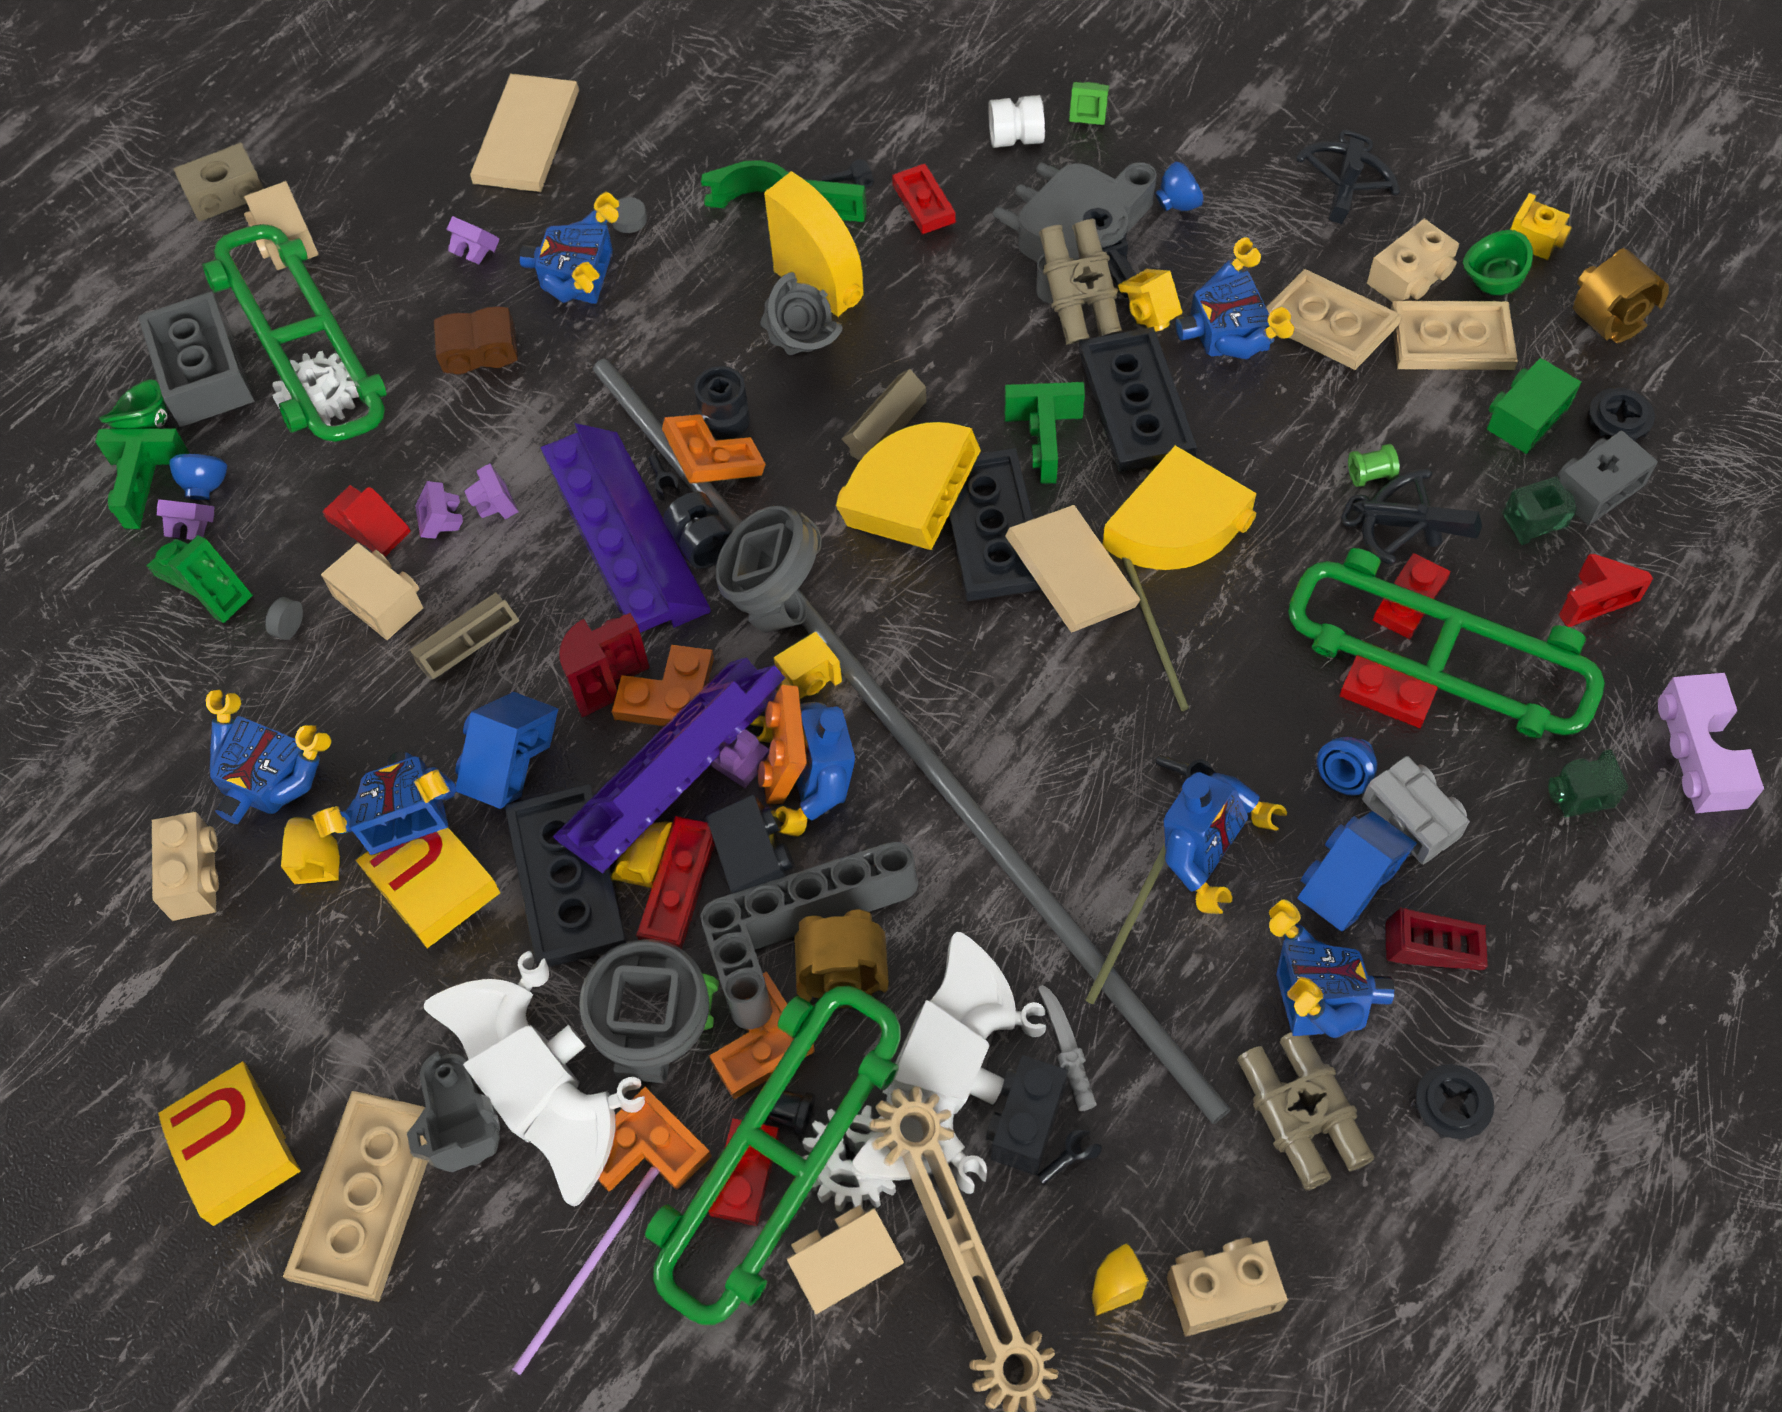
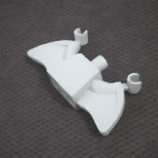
M956 932L951 937L948 947L946 971L941 987L930 1001H925L917 1013L895 1062L899 1066L898 1073L891 1085L882 1091L887 1094L886 1102L892 1104L891 1093L896 1089H900L908 1100L911 1089L915 1086L920 1087L922 1091L921 1102L923 1103L932 1094L938 1095L940 1099L933 1110L936 1114L942 1110H950L952 1116L945 1122L940 1123V1126L952 1130L953 1115L965 1104L969 1094L993 1105L1002 1089L1004 1078L981 1068L989 1048V1043L985 1040L989 1034L996 1030H1013L1015 1025H1021L1023 1032L1030 1037L1041 1036L1046 1031V1025L1031 1024L1027 1021V1018L1032 1015L1044 1016L1045 1008L1041 1004L1033 1002L1024 1006L1022 1011H1016L1012 991L999 967L978 944L962 932ZM903 1118L901 1120L900 1130L903 1137L910 1142H920L923 1137L921 1124L913 1118ZM875 1132L851 1163V1170L861 1176L883 1180L911 1179L902 1157L899 1156L891 1166H887L884 1164V1159L891 1151L888 1146L880 1150L873 1149L872 1142L884 1136V1133ZM955 1133L951 1140H938L947 1163L951 1161L958 1168L957 1184L959 1188L965 1193L972 1194L974 1192V1183L965 1173L975 1172L985 1182L987 1174L986 1163L978 1156H966L962 1152L965 1146L956 1137ZM921 1156L928 1175L932 1174L927 1159Z
M528 951L522 954L518 960V968L522 976L518 985L498 979L465 982L430 997L425 1001L424 1009L432 1017L452 1030L461 1040L469 1059L463 1064L483 1093L491 1099L492 1105L510 1130L526 1142H532L544 1153L554 1171L564 1200L571 1206H577L591 1191L608 1160L615 1135L614 1109L621 1107L626 1112L635 1113L643 1107L645 1097H638L634 1100H628L624 1097L627 1091L636 1090L641 1087V1080L636 1077L623 1079L618 1085L617 1093L612 1095L608 1091L586 1095L577 1089L579 1081L567 1067L566 1063L586 1047L583 1040L570 1025H567L549 1041L532 1025H528L526 1010L533 997L530 990L532 987L543 985L549 978V968L546 959L543 958L540 965L536 969L531 970L534 964V957L532 952Z

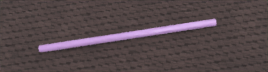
M651 1166L512 1370L517 1374L521 1375L658 1175L659 1172Z

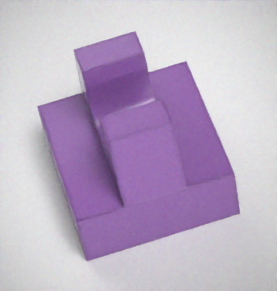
M452 216L447 228L448 231L452 232L448 251L462 257L465 248L469 246L466 259L478 265L488 250L495 251L500 239Z
M489 463L476 470L480 480L464 492L472 507H476L479 515L484 518L499 512L504 519H507L518 513L519 511L506 483L494 467Z
M427 481L415 505L420 537L436 539L439 532L458 531L463 522L461 514L449 512H455L460 503L459 496L444 492L443 483Z
M158 499L157 515L163 518L164 536L179 538L180 529L185 524L188 530L187 539L193 540L197 535L203 537L207 522H213L215 507Z
M744 729L728 747L725 746L722 749L720 755L711 765L743 788H746L758 774L760 762L766 760L770 749L762 745L755 735Z

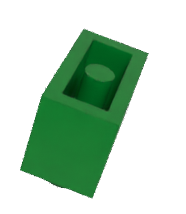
M1540 358L1529 370L1525 367L1521 369L1511 384L1512 389L1508 393L1501 391L1496 396L1489 408L1492 417L1487 430L1525 454H1528L1571 407L1581 381Z

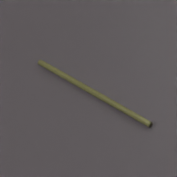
M1123 557L1122 560L1134 591L1141 599L1139 604L1180 710H1188L1189 706L1133 563L1130 559Z
M1165 843L1086 998V1001L1090 1004L1095 1003L1166 861Z

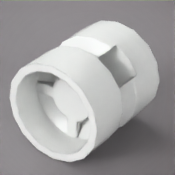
M1040 95L1019 97L1016 104L1010 98L989 100V127L993 148L1013 146L1016 139H1020L1023 144L1044 142V111Z

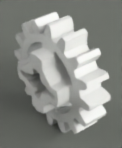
M319 351L314 359H310V356L305 353L302 357L303 362L297 363L294 360H290L291 365L325 424L330 426V418L333 416L341 420L345 418L342 412L344 408H355L352 398H357L359 395L352 378L342 361H340L338 354L334 353L326 359L323 351ZM283 381L273 382V387L276 391L273 398L279 408V403L292 399Z
M868 1105L863 1109L861 1115H856L813 1187L821 1185L817 1195L822 1203L831 1196L835 1197V1207L840 1212L845 1207L846 1202H853L854 1207L861 1204L863 1208V1201L868 1199L877 1208L881 1206L879 1193L882 1190L892 1196L896 1192L892 1180L876 1179L855 1174L851 1170L852 1161L846 1159L845 1144L848 1145L850 1151H854L855 1155H857L875 1133L869 1129V1123L873 1119L871 1106ZM832 1109L827 1111L829 1122L835 1114V1111ZM817 1121L813 1122L812 1127L817 1138H804L803 1145L805 1150L808 1152L812 1151L827 1125L825 1126ZM851 1129H861L870 1133L864 1135L851 1131ZM845 1181L848 1183L857 1185V1187L849 1188L838 1185L837 1183Z

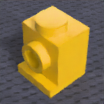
M1529 193L1516 214L1510 230H1515L1525 235L1532 245L1533 255L1548 260L1555 246L1563 248L1572 227L1566 225L1570 215L1536 202V195Z
M1146 269L1118 285L1120 292H1127L1130 300L1129 308L1137 324L1146 325L1147 328L1154 327L1155 332L1167 328L1170 325V320L1183 314L1170 270Z
M817 632L812 633L774 657L775 666L785 677L777 686L778 690L781 685L798 686L799 699L806 695L811 696L818 693L830 680L835 686L842 682L840 661Z

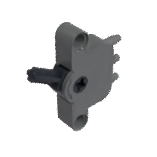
M1136 162L1127 166L1114 179L1085 164L1074 163L1066 165L1059 170L1052 165L1048 166L1045 163H1040L1036 171L1049 182L1039 192L1022 184L1016 187L1015 194L1027 202L1020 214L1018 215L1000 206L996 207L993 212L994 217L999 219L1001 223L1019 232L1018 246L1020 251L1028 258L1037 262L1036 293L1042 301L1053 303L1047 275L1043 274L1046 260L1039 231L1050 226L1062 225L1069 258L1078 260L1080 257L1072 225L1088 219H1095L1102 251L1106 252L1110 257L1108 265L1111 277L1119 290L1118 285L1136 275L1127 261L1129 245L1126 242V238L1130 229L1153 205L1157 177L1156 170L1150 164ZM1120 292L1124 298L1129 299L1127 292Z

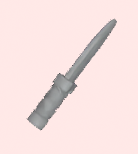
M1041 985L1038 991L1061 1050L1058 1060L1061 1068L1068 1070L1067 1076L1074 1091L1073 1094L1078 1110L1086 1111L1092 1109L1097 1104L1092 1089L1089 1087L1088 1077L1085 1075L1083 1051L1077 1046L1068 1019L1058 999L1050 989Z

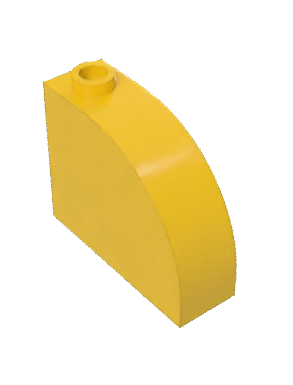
M791 171L764 192L774 272L781 277L787 273L794 272L797 277V283L811 285L819 291L823 289L828 294L826 299L829 302L831 312L839 317L849 307H854L864 295L859 253L850 232L830 203L813 186Z
M942 422L923 423L899 430L877 443L861 459L847 485L842 487L838 494L836 507L846 525L932 550L981 451L972 428Z
M1175 445L1105 524L1103 547L1120 559L1123 557L1128 558L1134 565L1144 568L1173 570L1197 565L1223 550L1239 531L1245 533L1256 516V512L1253 511L1256 493Z

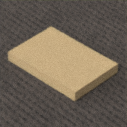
M1306 269L1266 306L1269 314L1279 307H1284L1291 315L1290 321L1294 325L1293 335L1289 338L1354 370L1400 324L1401 314Z
M1508 301L1392 302L1391 310L1401 314L1400 324L1393 331L1397 369L1515 370L1518 360Z
M1075 505L1009 528L1006 538L1071 633L1133 609L1141 600Z

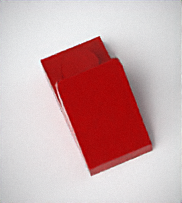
M349 485L322 511L328 522L371 551H379L384 557L411 532L408 525L371 487H367L361 493Z
M1590 554L1579 572L1582 584L1574 587L1567 594V600L1559 616L1567 627H1571L1639 602L1651 584L1653 577L1647 571L1597 554Z

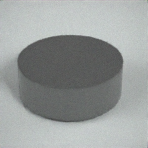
M634 197L619 199L620 204L616 208L619 216L617 221L612 223V226L622 233H633L642 229L647 222L644 203Z
M280 597L274 601L267 612L265 621L268 634L282 640L292 638L302 622L303 608L301 603L287 597Z

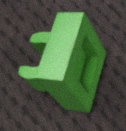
M1074 82L1069 122L1105 125L1109 85L1093 82Z

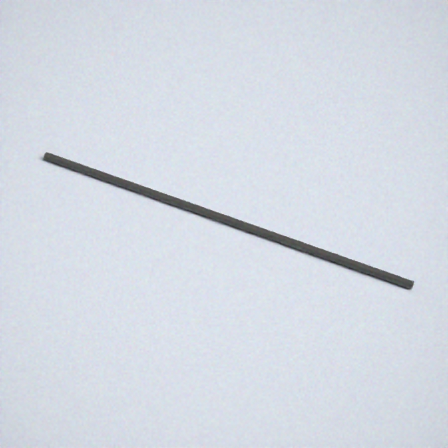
M608 359L599 360L593 367L594 373L691 491L704 492L708 495L719 511L720 517L726 521L733 532L742 522L740 517L710 481L689 483L662 431L663 425L612 363ZM763 551L760 554L757 570L772 565L773 559ZM804 596L807 604V617L802 626L810 635L814 632L818 633L839 659L841 673L1095 981L1106 958ZM1112 967L1102 987V991L1212 1124L1220 1121L1230 1112V1107Z

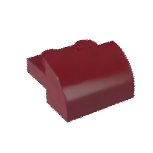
M631 613L620 618L607 620L601 627L591 631L585 619H582L569 629L560 645V663L582 718L615 702L617 694L616 685L620 683L621 675L633 677L650 668L638 625Z

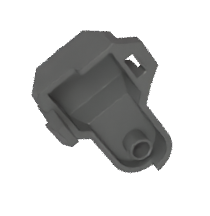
M437 1051L421 1067L420 1081L426 1107L407 1132L410 1153L414 1158L427 1160L432 1167L453 1173L467 1166L477 1165L484 1159L493 1156L497 1152L501 1127L491 1099L485 1095L478 1094L475 1080L463 1064L467 1061L460 1055L447 1054L441 1056L439 1051ZM421 1135L425 1138L427 1144H421Z

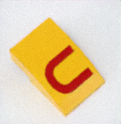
M449 828L427 834L373 855L367 851L356 859L358 865L426 948H429L500 894L493 878Z
M243 1061L158 1113L167 1144L200 1217L213 1226L301 1171L284 1141L286 1138L250 1070Z

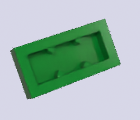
M1084 382L1005 385V422L1029 421L1030 436H1037L1038 444H1032L1031 447L1032 468L1040 469L1041 484L1057 482L1058 452L1055 420L1083 419Z
M99 429L95 442L110 465H117V478L114 489L110 490L108 495L109 509L114 513L124 529H140L156 465H170L171 458L180 454H189V451L176 429Z
M199 535L189 544L174 539L171 543L162 546L157 551L156 557L146 565L157 578L197 597L211 615L222 623H225L253 596L209 541Z

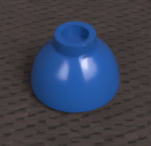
M1178 161L1171 164L1165 171L1161 179L1160 189L1155 192L1159 204L1165 211L1171 208L1179 211H1190L1202 206L1204 201L1202 191L1189 169L1182 162Z
M180 454L170 459V470L174 480L185 490L184 497L191 500H209L210 492L220 486L227 473L228 465L222 459L213 456Z
M1353 737L1333 739L1325 744L1317 755V768L1321 778L1329 787L1341 794L1351 796L1362 794L1366 791L1368 784L1376 778L1377 759L1370 743L1363 739Z

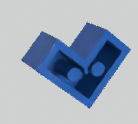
M512 692L471 711L463 728V733L466 736L463 753L458 758L455 772L458 775L456 792L499 809L521 798L529 760L550 747L559 708Z
M1374 811L1360 819L1354 816L1346 826L1340 824L1331 834L1325 844L1330 851L1322 863L1315 860L1304 873L1301 882L1306 886L1298 896V899L1343 932L1356 922L1378 889L1394 877L1417 842Z

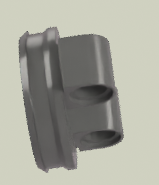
M770 506L760 509L744 519L724 543L716 565V581L719 592L741 611L749 613V622L760 631L769 633L799 625L805 621L807 617V604L798 588L809 574L816 554L821 549L822 540L816 524L802 512L798 513L789 506ZM763 551L773 559L772 565L757 570L760 554Z
M642 939L630 941L611 949L592 966L581 988L579 1011L583 1026L591 1042L601 1054L615 1062L614 1074L617 1080L636 1077L641 1082L665 1083L668 1077L670 1062L685 1054L701 1036L709 1014V995L701 970L685 951L661 940ZM626 982H628L633 992L669 994L664 1024L619 1021Z

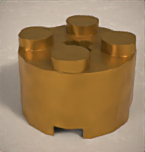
M1622 248L1597 268L1591 266L1581 274L1577 281L1580 289L1576 295L1573 310L1604 339H1612L1615 343H1621L1632 338L1648 325L1643 319L1652 311L1655 305L1660 310L1662 309L1669 294V286L1633 253Z
M852 910L844 916L828 918L808 916L799 922V931L795 935L798 996L810 1002L812 996L821 998L825 992L839 986H852L863 990L871 996L872 993L878 990L884 993L888 991L885 931L879 924L872 922V914L870 912ZM841 1005L837 1008H852V1006Z

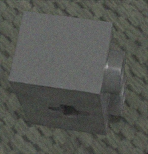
M1621 430L1608 440L1605 438L1598 440L1589 449L1586 456L1580 460L1573 458L1568 461L1558 473L1560 480L1553 495L1589 526L1644 487L1658 461Z

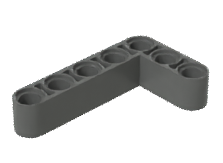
M901 842L886 843L709 902L701 912V922L734 1023L744 1029H755L764 1025L772 1014L771 1000L755 949L794 937L799 931V922L808 916L828 918L844 916L852 910L870 912L908 899L918 888V878L912 849Z

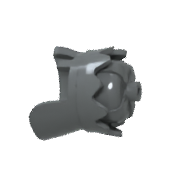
M794 272L787 273L781 277L774 285L770 297L765 301V312L760 321L761 326L768 331L770 342L784 348L788 355H794L799 352H811L814 349H819L832 343L840 335L842 324L832 321L831 308L826 299L828 294L823 289L819 291L811 285L797 283V277Z

